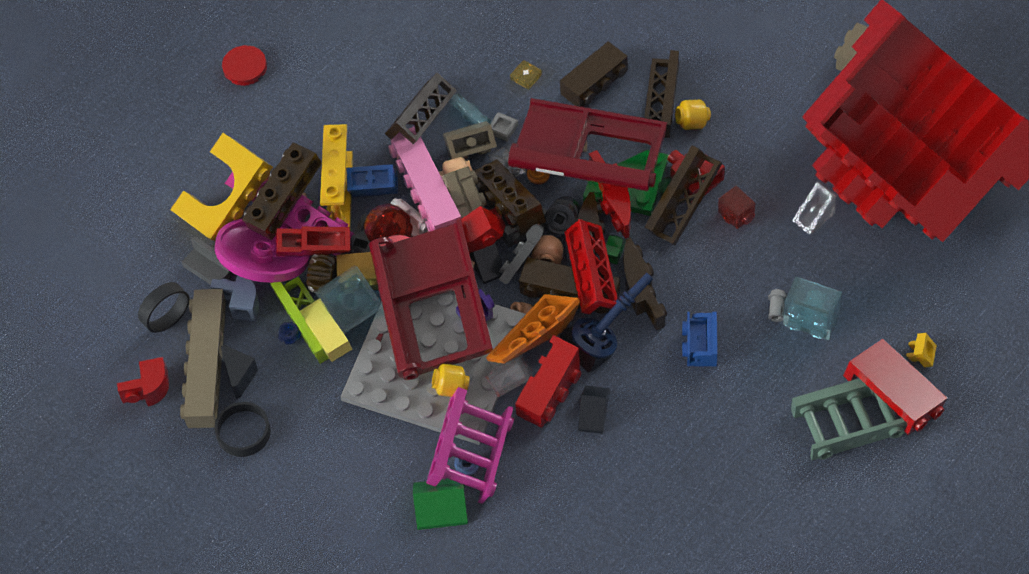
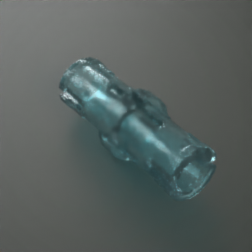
M456 93L450 99V105L456 108L466 121H471L473 124L487 121L491 124V120L478 110V106L468 102L460 93Z

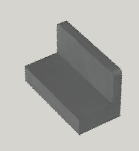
M195 236L191 239L194 249L182 261L184 268L210 285L212 279H229L234 274L219 262L214 248Z

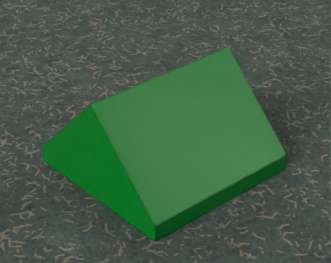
M442 479L436 487L427 484V481L413 483L417 530L468 524L464 484L450 479Z

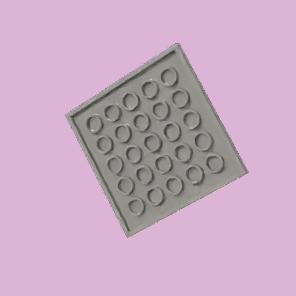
M453 291L416 301L410 305L419 350L424 362L463 351L468 346L462 321L456 313L455 307L458 306ZM381 301L341 394V401L441 433L450 397L440 396L432 388L434 371L418 375L414 380H404V378L398 376ZM494 304L493 318L486 321L493 349L526 315L525 313ZM379 333L383 334L381 343L379 340H376ZM487 354L454 364L462 366L465 370V375L469 376V387L465 400H468V404L493 413L514 359L505 364L490 362L486 359ZM467 413L461 414L459 419L462 425L485 433L489 423ZM459 434L458 436H455L456 438L468 442H472L478 445L481 444V442L475 441L473 439L467 438Z

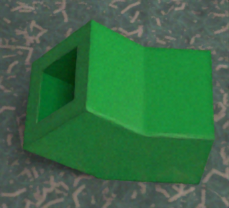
M609 235L606 249L610 263L618 264L625 246V238Z

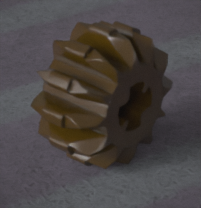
M314 254L307 268L306 283L308 290L318 294H330L337 280V260L330 255Z

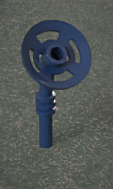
M646 273L628 292L623 293L624 296L619 297L620 300L617 299L615 301L616 304L601 321L593 318L577 320L571 330L575 344L590 356L597 358L611 356L617 348V339L608 326L623 310H627V306H631L630 303L635 302L634 299L653 278ZM583 323H587L583 328H580ZM585 335L588 341L594 344L593 347L588 345L581 336ZM609 342L611 343V346L609 348L602 349V347L606 346Z

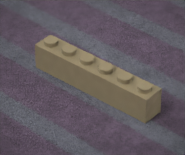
M223 289L194 290L193 299L189 301L192 320H188L187 323L188 334H190V340L186 341V354L189 355L188 362H184V374L187 376L186 383L182 384V395L185 398V404H181L180 407L181 419H185L188 428H214L219 408L222 368L221 346H223L226 298Z

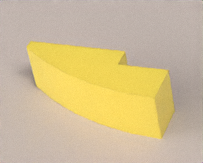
M319 300L300 310V313L306 320L305 322L331 362L352 350L348 339Z

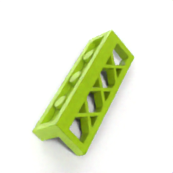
M299 276L284 285L281 282L270 283L277 298L318 362L321 364L329 358L300 313L301 304L310 305L315 301ZM299 286L301 289L299 298L290 297L288 291Z

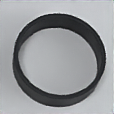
M175 282L165 283L157 287L142 302L138 311L139 321L153 333L169 329L186 312L190 301L188 293ZM179 293L175 304L164 316L149 322L152 312L164 299Z
M238 402L231 404L221 411L215 421L214 430L220 447L226 453L233 456L246 457L253 455L264 448L270 438L271 428L265 411L254 403ZM250 411L260 415L265 420L266 427L262 437L250 446L232 447L220 439L222 424L235 413Z

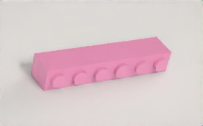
M415 127L409 128V130L415 135ZM399 132L391 140L392 145L388 146L392 159L397 158L395 160L396 166L400 174L404 173L403 180L407 189H412L410 193L415 204L419 203L418 210L421 218L427 219L425 224L428 232L452 225L456 220L462 219L422 138L420 137L416 143L412 144Z

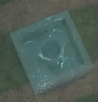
M355 265L314 292L344 334L383 308L381 301Z
M795 276L785 299L783 325L795 331L800 330L809 333L818 339L830 340L839 318L842 292Z

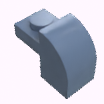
M238 275L236 282L229 279H212L210 288L223 289L226 301H230L229 309L233 319L256 321L260 303L255 285L251 280Z

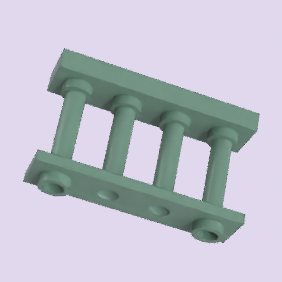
M860 379L792 398L791 412L793 417H805L816 443L811 445L810 457L812 461L828 459L833 454L886 438H898L905 433L907 422L902 418L896 419L892 408ZM869 396L876 397L887 423L872 426L861 399ZM848 402L853 405L863 430L850 434L838 409L839 405ZM828 410L839 437L825 441L814 413Z

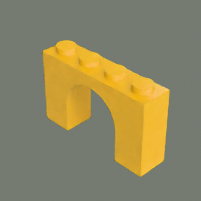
M222 133L210 152L225 162L233 171L235 182L231 195L219 205L207 206L195 196L183 191L170 209L213 241H216V236L223 226L242 217L244 209L255 198L257 190L268 179L273 166L225 133Z

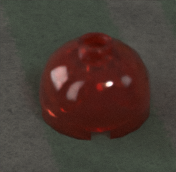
M387 203L376 206L368 213L364 222V233L369 242L394 235L411 237L413 225L411 224V217L407 212L397 205Z

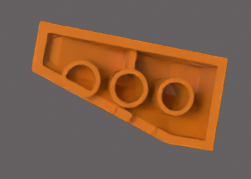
M544 294L486 357L487 361L505 364L551 339L553 335L557 336L563 332L576 314L580 303L579 299Z

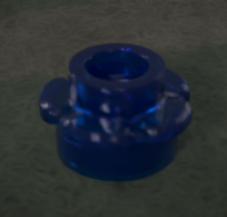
M285 322L279 327L278 339L286 345L294 344L296 340L300 339L301 331L295 323Z

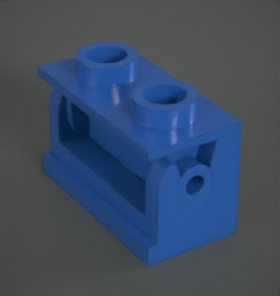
M393 164L346 168L347 191L352 197L398 194V173L393 168Z
M687 312V321H682V336H687V342H682V357H687V366H717V312L695 313L692 315V318H690V312Z

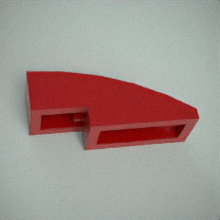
M302 226L301 229L277 228L276 256H309L350 251V227Z

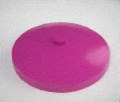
M242 219L226 224L219 230L216 236L215 254L219 262L232 273L249 280L270 283L287 281L302 274L309 264L310 255L276 256V235L273 240H270L250 230ZM285 223L280 227L282 229H293Z

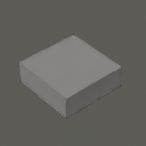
M498 112L491 122L494 136L508 142L518 127V120Z

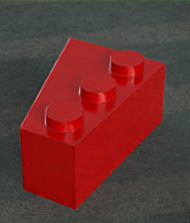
M555 335L550 340L552 348L547 357L541 356L538 363L542 364L541 368L534 377L530 376L515 403L516 415L540 428L544 426L546 421L550 422L556 412L555 408L559 402L563 403L569 393L568 389L572 383L576 384L581 376L579 348Z

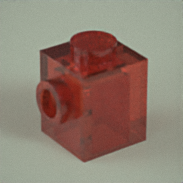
M735 186L719 198L718 212L722 215L725 222L732 224L738 229L744 224H749L754 219L756 203L740 188Z

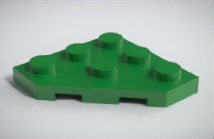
M645 150L617 165L644 170L650 151ZM659 154L654 171L656 173L654 188L650 187L649 191L628 188L631 212L647 216L652 215L669 162L667 160L668 154ZM588 181L583 201L589 192H595L596 201L600 200L602 202L603 196L598 182Z

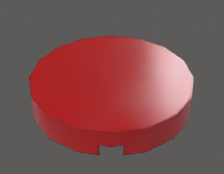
M243 45L233 48L225 55L222 68L224 76L231 80L233 84L246 86L259 81L258 78L264 76L267 70V62L264 53L254 46Z

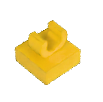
M927 333L917 334L916 341L908 343L914 352L907 353L906 356L912 362L919 361L923 367H933L937 345Z

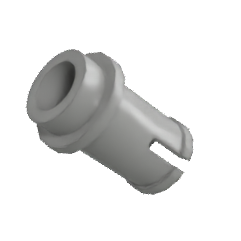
M774 289L768 295V300L770 301L768 319H771L773 322H781L784 320V305L787 301L785 291Z

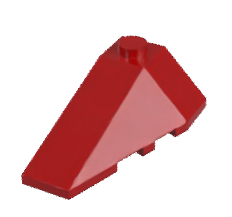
M479 206L461 219L469 253L493 245L504 233L506 225L504 220L482 206Z

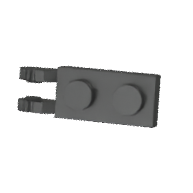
M533 224L526 233V243L520 241L513 251L516 254L512 262L507 260L499 270L502 274L499 280L504 284H508L544 233L541 225Z

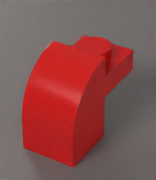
M163 357L140 361V379L117 383L122 403H135L145 399L149 407L157 404L165 397L169 389V377Z

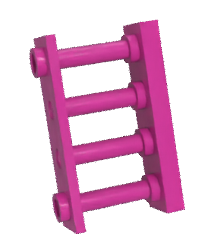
M458 387L453 396L450 397L426 483L436 487L442 479L448 478L480 490L478 503L483 504L488 497L494 495L497 483L494 482L506 433L511 430L514 418L511 417L513 407L508 406L500 416L468 404V400H465L467 390ZM467 413L498 425L496 436L493 437L462 425V422L459 421L460 415ZM459 434L491 446L490 458L488 459L456 447V444L453 443L454 437ZM454 456L486 468L484 480L482 481L450 469V466L447 465L448 458Z

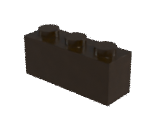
M609 41L606 42L560 80L561 95L575 106L583 107L586 104H590L595 96L601 91L607 90L618 77L621 78L626 74L628 70V56Z

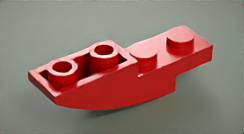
M597 150L589 153L590 161L605 163ZM598 183L603 196L601 207L604 213L611 216L615 230L621 232L625 239L629 238L631 230V203L628 188Z

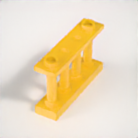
M347 124L324 125L320 205L327 206V211L331 213L329 216L335 221L338 217L349 224L348 227L351 230L352 196L347 191L346 168L353 167V152L347 151Z

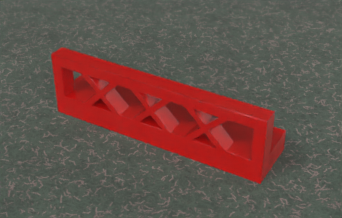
M579 219L565 231L581 311L582 313L590 314L599 306L612 309L618 298L602 227ZM589 231L594 232L595 239L589 234ZM593 249L599 255L600 260L595 256ZM598 270H599V271L602 273V275L604 276L605 281H604V280L602 279V277L598 274ZM602 290L608 295L609 299L603 297Z

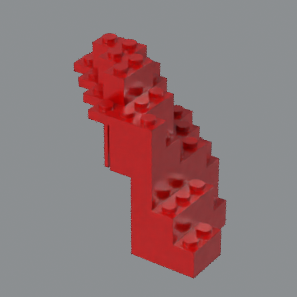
M880 0L864 19L869 26L851 46L857 53L802 116L807 122L805 127L827 148L812 166L817 171L815 176L825 184L828 181L834 185L832 189L848 205L853 202L857 206L855 210L871 226L876 223L883 228L900 211L915 226L920 223L925 227L922 231L932 240L937 237L940 241L944 242L998 180L1007 188L1013 185L1018 191L1029 180V121L944 52L900 12L884 0Z

